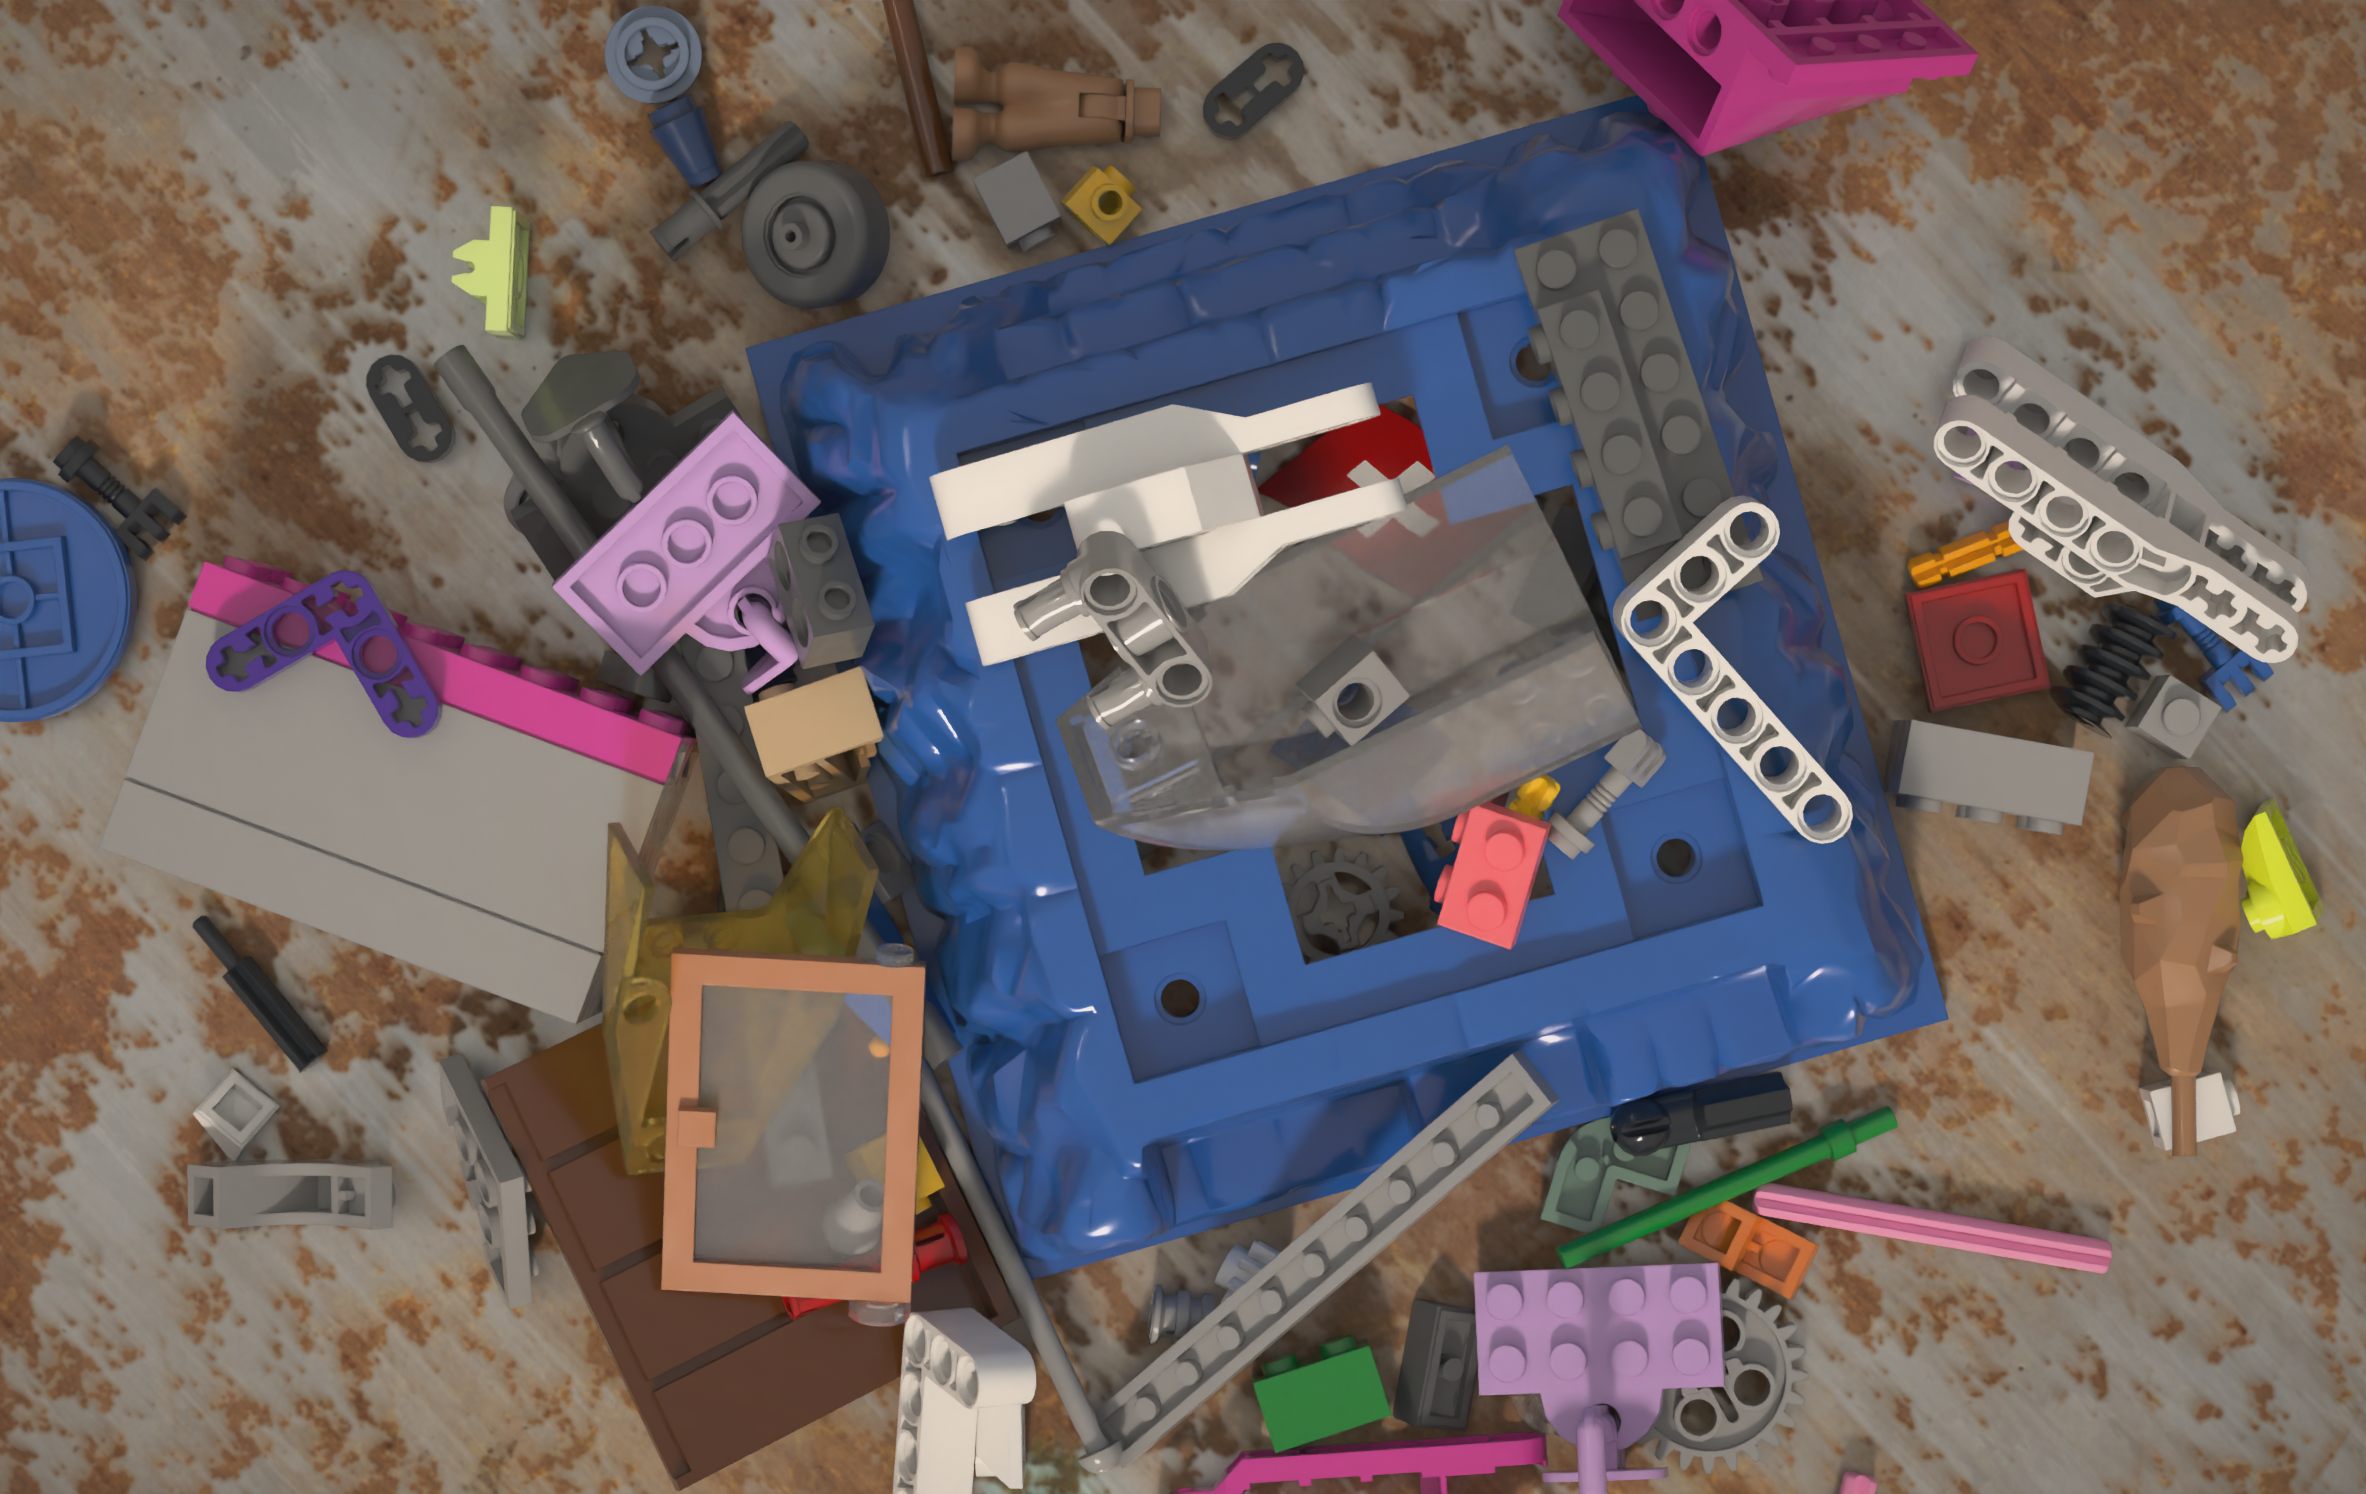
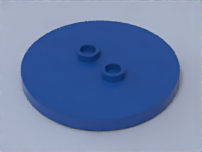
M1 478L0 721L30 722L48 719L76 708L92 697L111 678L120 665L133 635L137 611V587L133 567L122 540L105 516L92 504L70 490L52 483L32 479Z

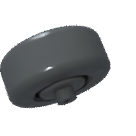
M797 161L774 169L755 187L747 201L743 214L741 228L742 246L747 264L753 276L772 297L792 307L814 309L839 306L851 302L870 289L880 276L887 260L890 246V225L884 202L874 185L862 173L838 161Z

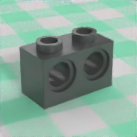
M839 513L778 524L767 559L802 669L862 657L875 624Z

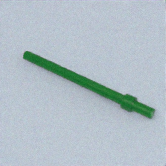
M1887 1105L1848 1123L1843 1119L1834 1121L1818 1129L1819 1135L1559 1245L1556 1247L1558 1258L1566 1270L1829 1157L1833 1162L1855 1153L1857 1151L1856 1145L1898 1128L1896 1117L1892 1109Z

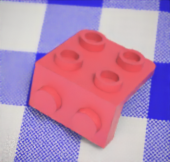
M1498 778L1485 792L1479 790L1476 793L1471 806L1464 804L1461 808L1452 833V842L1460 844L1457 858L1453 866L1447 864L1444 867L1436 887L1434 901L1443 904L1437 922L1438 925L1511 950L1517 942L1552 823L1505 808L1511 782Z

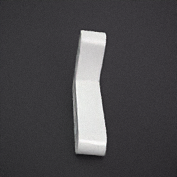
M1746 496L1731 497L1717 506L1621 592L1613 608L1614 623L1623 637L1788 822L1809 841L1820 844L1831 843L1843 837L1850 828L1853 813L1852 805L1847 796L1693 624L1698 617L1764 560L1778 543L1780 535L1779 522L1770 509L1754 498ZM1743 512H1756L1761 523L1759 535L1749 544H1734L1730 537V527L1733 520ZM1692 557H1707L1712 569L1709 580L1703 586L1696 589L1684 588L1680 580L1682 566ZM1653 600L1659 602L1662 608V618L1658 626L1650 632L1639 633L1633 631L1630 622L1633 609L1643 601ZM1686 650H1701L1705 656V666L1701 674L1693 680H1677L1673 668L1677 657ZM1737 697L1745 699L1748 713L1744 722L1736 728H1720L1717 722V713L1723 702ZM1772 747H1787L1791 757L1788 768L1778 776H1763L1760 762L1765 752ZM1821 794L1831 796L1833 809L1828 819L1815 825L1805 823L1803 810L1809 799Z
M964 1307L912 1312L905 1321L892 1494H972L978 1408L1027 1404L1032 1401L1035 1395L1036 1370L1029 1351L973 1308Z

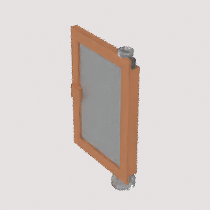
M896 943L879 945L876 948V958L673 947L671 953L661 1290L849 1300V1317L858 1323L869 1326H894L904 1323L910 1318L927 961H914V949L912 947Z

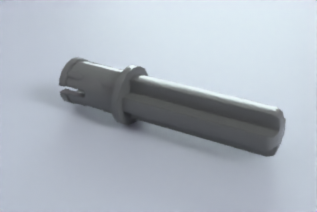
M792 121L785 122L699 194L694 189L688 194L691 198L669 218L649 231L671 260L677 261L693 244L703 236H706L715 227L719 231L724 228L721 220L748 199L758 183L767 174L784 164L791 163L805 152L809 146L807 137Z

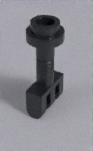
M77 435L53 461L61 469L58 476L68 483L77 475L90 488L98 491V495H102L104 500L107 499L109 504L112 503V507L126 519L116 529L117 534L125 545L147 562L155 552L145 540L137 536L144 528L159 542L164 543L171 533L154 516L161 510L171 522L180 525L187 518V515L157 488H154L143 501L131 490L125 489L124 484L116 480L115 476H111V473L93 458L100 447L93 440L90 439L86 443Z

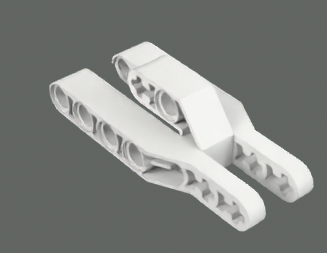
M1983 336L1974 339L1966 346L1953 380L1955 398L1950 402L1948 401L1943 410L1934 436V450L1937 457L1945 465L2012 510L2009 519V532L2012 539L2021 548L2094 598L2137 591L2180 607L2259 661L2277 663L2293 655L2298 646L2301 631V620L2297 612L2305 605L2310 587L2309 572L2298 559L2225 510L2177 459L2007 342L1997 337ZM1984 369L1993 373L1997 378L1983 379L1977 376L1973 370ZM2036 404L2041 406L2046 412L2041 414L2028 411L2023 405ZM1967 426L1973 429L1977 435H1964L1955 427ZM2085 438L2092 441L2096 446L2091 448L2082 447L2072 439ZM2018 461L2028 469L2016 470L2009 467L2005 462ZM2127 472L2137 473L2146 480L2131 482L2125 479L2122 474ZM2209 529L2218 534L2217 540L2213 537L2206 540ZM2234 545H2237L2243 549L2241 557L2233 555L2227 560L2220 556L2222 548L2230 550ZM2258 563L2267 568L2266 574L2261 571L2253 576ZM2196 575L2203 576L2207 579L2206 584L2201 581L2200 583L2193 586V583L2196 579ZM2284 579L2292 582L2291 591L2284 588L2277 594L2270 590L2271 582L2280 584ZM2224 590H2227L2233 594L2231 601L2224 599L2218 604L2210 601L2211 593L2219 595ZM2248 608L2257 613V619L2250 616L2243 620ZM2277 624L2283 628L2282 636L2274 633L2267 639L2260 635L2262 627L2269 630Z
M1372 382L1348 387L1246 418L1172 404L947 470L929 477L947 541L981 529L1015 523L1017 519L1032 514L1065 507L1077 550L1081 542L1094 533L1115 531L1124 534L1141 551V554L1156 573L1171 585L1185 609L1233 596L1288 545L1408 510L1400 480L1395 478L1265 515L1249 462L1248 454L1379 416L1381 413ZM1105 573L1102 576H1111L1116 573ZM1060 575L965 603L983 667L1105 632L1091 615L1085 617L1080 614L1041 635L1035 641L1030 640L1024 634L1014 616L1015 609L1013 605L1047 587L1050 583L1059 579Z

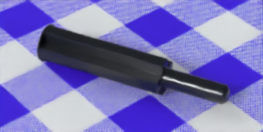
M202 915L193 922L192 928L228 970L222 976L223 979L299 1070V1073L316 1065L326 1055L328 1049H326L251 956L242 959L207 916Z

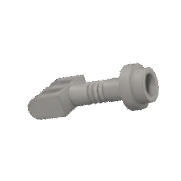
M1637 728L1630 729L1618 740L1604 757L1612 766L1602 776L1599 783L1595 785V788L1591 789V793L1586 795L1587 798H1584L1567 818L1558 811H1555L1548 819V822L1552 823L1548 839L1572 860L1581 851L1588 854L1595 846V843L1587 834L1602 818L1603 812H1607V807H1611L1612 802L1616 801V797H1620L1632 782L1642 788L1666 760V750L1644 731Z

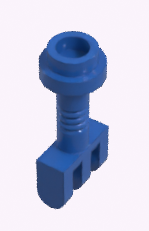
M2157 598L2154 599V603L2159 608L2156 615L2162 623L2169 625L2177 621L2187 635L2191 637L2192 641L2195 642L2196 646H2199L2200 651H2203V655L2213 666L2197 680L2213 700L2222 707L2224 712H2229L2237 705L2232 695L2223 686L2226 682L2230 681L2244 697H2247L2255 690L2252 682L2242 671L2244 667L2248 665L2252 672L2263 682L2274 674L2267 662L2251 657L2238 647L2231 651L2219 634L2180 607Z

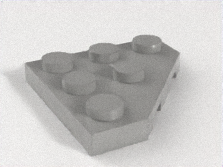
M462 1053L440 1059L439 1072L442 1105L448 1126L454 1125L456 1141L463 1161H459L471 1207L472 1209L478 1208L481 1229L487 1242L482 1244L488 1267L509 1310L533 1303L531 1277L538 1275L539 1269L535 1252L528 1240V1235L536 1233V1225L531 1207L525 1198V1193L532 1191L517 1158L511 1152L512 1147L497 1116H493L490 1110L491 1103L480 1082L484 1079L483 1075L477 1074L473 1076Z

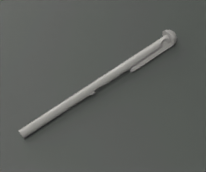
M923 1056L921 1104L1066 1411L1083 1442L1086 1454L1078 1458L1077 1461L1085 1470L1091 1473H1106L1112 1470L1121 1459V1441L1117 1439L1108 1442L1102 1434L1094 1410L933 1070Z

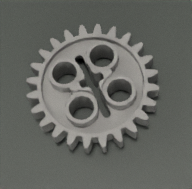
M1733 1276L1727 1282L1724 1290L1721 1291L1723 1316L1733 1319L1736 1324V1335L1733 1341L1724 1346L1726 1386L1723 1388L1735 1407L1738 1418L1735 1421H1729L1726 1418L1710 1387L1665 1389L1661 1414L1650 1432L1637 1441L1639 1445H1643L1656 1437L1659 1441L1656 1446L1655 1456L1660 1461L1675 1449L1678 1451V1466L1684 1471L1690 1465L1694 1456L1700 1457L1706 1474H1711L1715 1457L1722 1456L1729 1469L1736 1471L1737 1453L1743 1450L1753 1461H1760L1756 1443L1763 1439L1776 1448L1781 1445L1772 1429L1777 1423L1794 1428L1796 1423L1784 1410L1787 1404L1804 1405L1806 1401L1802 1395L1791 1389L1792 1383L1809 1379L1807 1371L1792 1367L1791 1361L1806 1354L1803 1345H1787L1785 1342L1797 1330L1796 1325L1793 1322H1786L1776 1326L1773 1322L1782 1310L1777 1301L1761 1310L1758 1306L1761 1301L1762 1290L1755 1286L1743 1298L1739 1296V1280ZM1758 1370L1764 1373L1766 1388L1757 1399L1742 1400L1735 1395L1734 1383L1742 1372ZM1696 1399L1709 1402L1713 1408V1417L1707 1426L1699 1430H1690L1682 1425L1680 1420L1681 1411L1688 1402Z

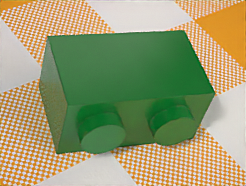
M1346 1334L1320 1343L1318 1347L1321 1354L1297 1361L1296 1355L1293 1352L1268 1359L1260 1364L1262 1373L1253 1375L1252 1381L1275 1453L1392 1416L1367 1339L1355 1342L1353 1334Z

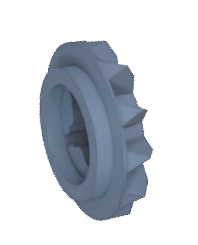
M645 6L628 12L615 23L605 44V65L611 80L624 95L645 104L673 102L687 89L693 87L700 67L703 64L700 38L696 30L684 16L666 7ZM646 31L650 39H654L659 47L669 45L671 48L679 45L678 48L671 50V54L663 58L665 66L663 69L665 78L663 79L660 78L657 72H654L649 64L629 66V64L637 62L638 57L645 54L643 44L646 41L642 33Z

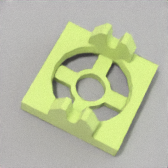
M491 206L489 240L474 239L453 251V258L467 262V267L474 271L453 275L452 283L486 305L485 330L501 340L522 341V337L525 338L530 222L513 207Z

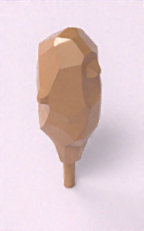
M2160 767L2138 787L2130 800L2129 809L2121 815V826L2127 830L2120 883L2121 956L2143 1004L2154 1041L2159 1068L2171 1076L2172 1156H2197L2196 1076L2202 1070L2221 993L2231 971L2238 963V942L2241 928L2238 902L2239 876L2243 855L2238 835L2235 801L2200 767Z

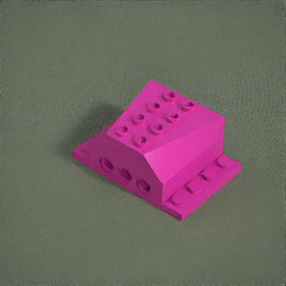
M1563 0L1557 14L1612 69L1611 72L1617 80L1628 85L1648 104L1647 108L1654 116L1664 120L1701 157L1813 119L1905 93L1914 78L1936 80L1945 76L1969 75L1979 55L1976 50L1921 0Z

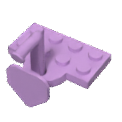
M732 410L666 473L640 501L636 502L552 583V588L640 676L685 633L706 647L725 651L752 648L760 644L767 653L749 670L741 681V688L748 695H751L789 668L793 663L800 665L767 556L778 524L805 519L821 503V500ZM736 603L741 609L744 624L739 622L734 614Z
M1720 1263L1474 1273L1479 1396L1540 1393L1545 1416L1560 1437L1577 1447L1578 1469L1543 1472L1542 1482H1579V1494H1607V1481L1669 1477L1668 1467H1626L1625 1448L1630 1447L1650 1432L1661 1414L1665 1389L1726 1386ZM1612 1407H1614L1617 1410V1412L1620 1415V1419L1616 1414L1613 1413Z

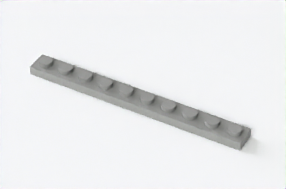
M1522 1050L1514 1052L1094 1412L1099 1428L1108 1442L1117 1439L1121 1441L1122 1456L1119 1465L1122 1469L1134 1463L1560 1100Z

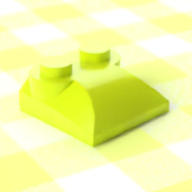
M2273 797L2262 802L2245 829L2241 846L2243 855L2242 868L2248 887L2246 891L2247 897L2241 899L2242 907L2254 932L2257 933L2265 929L2272 940L2292 935L2317 925L2324 910L2323 903L2278 804Z

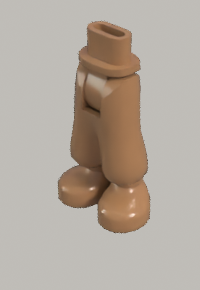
M956 46L954 104L993 103L1002 105L1003 109L998 113H985L970 107H954L952 161L967 162L971 160L981 146L987 143L995 144L1002 151L1016 153L1059 146L1099 145L1121 141L1125 144H1132L1133 136L1160 137L1161 88L1134 87V80L1126 79V83L1123 86V79L1059 71L1026 63L1010 62L1004 64L997 71L990 72L984 68L975 49L970 46Z

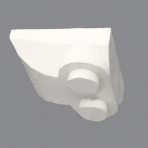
M1025 1404L978 1408L974 1459L976 1477L997 1476L1010 1489H1023L1026 1474Z

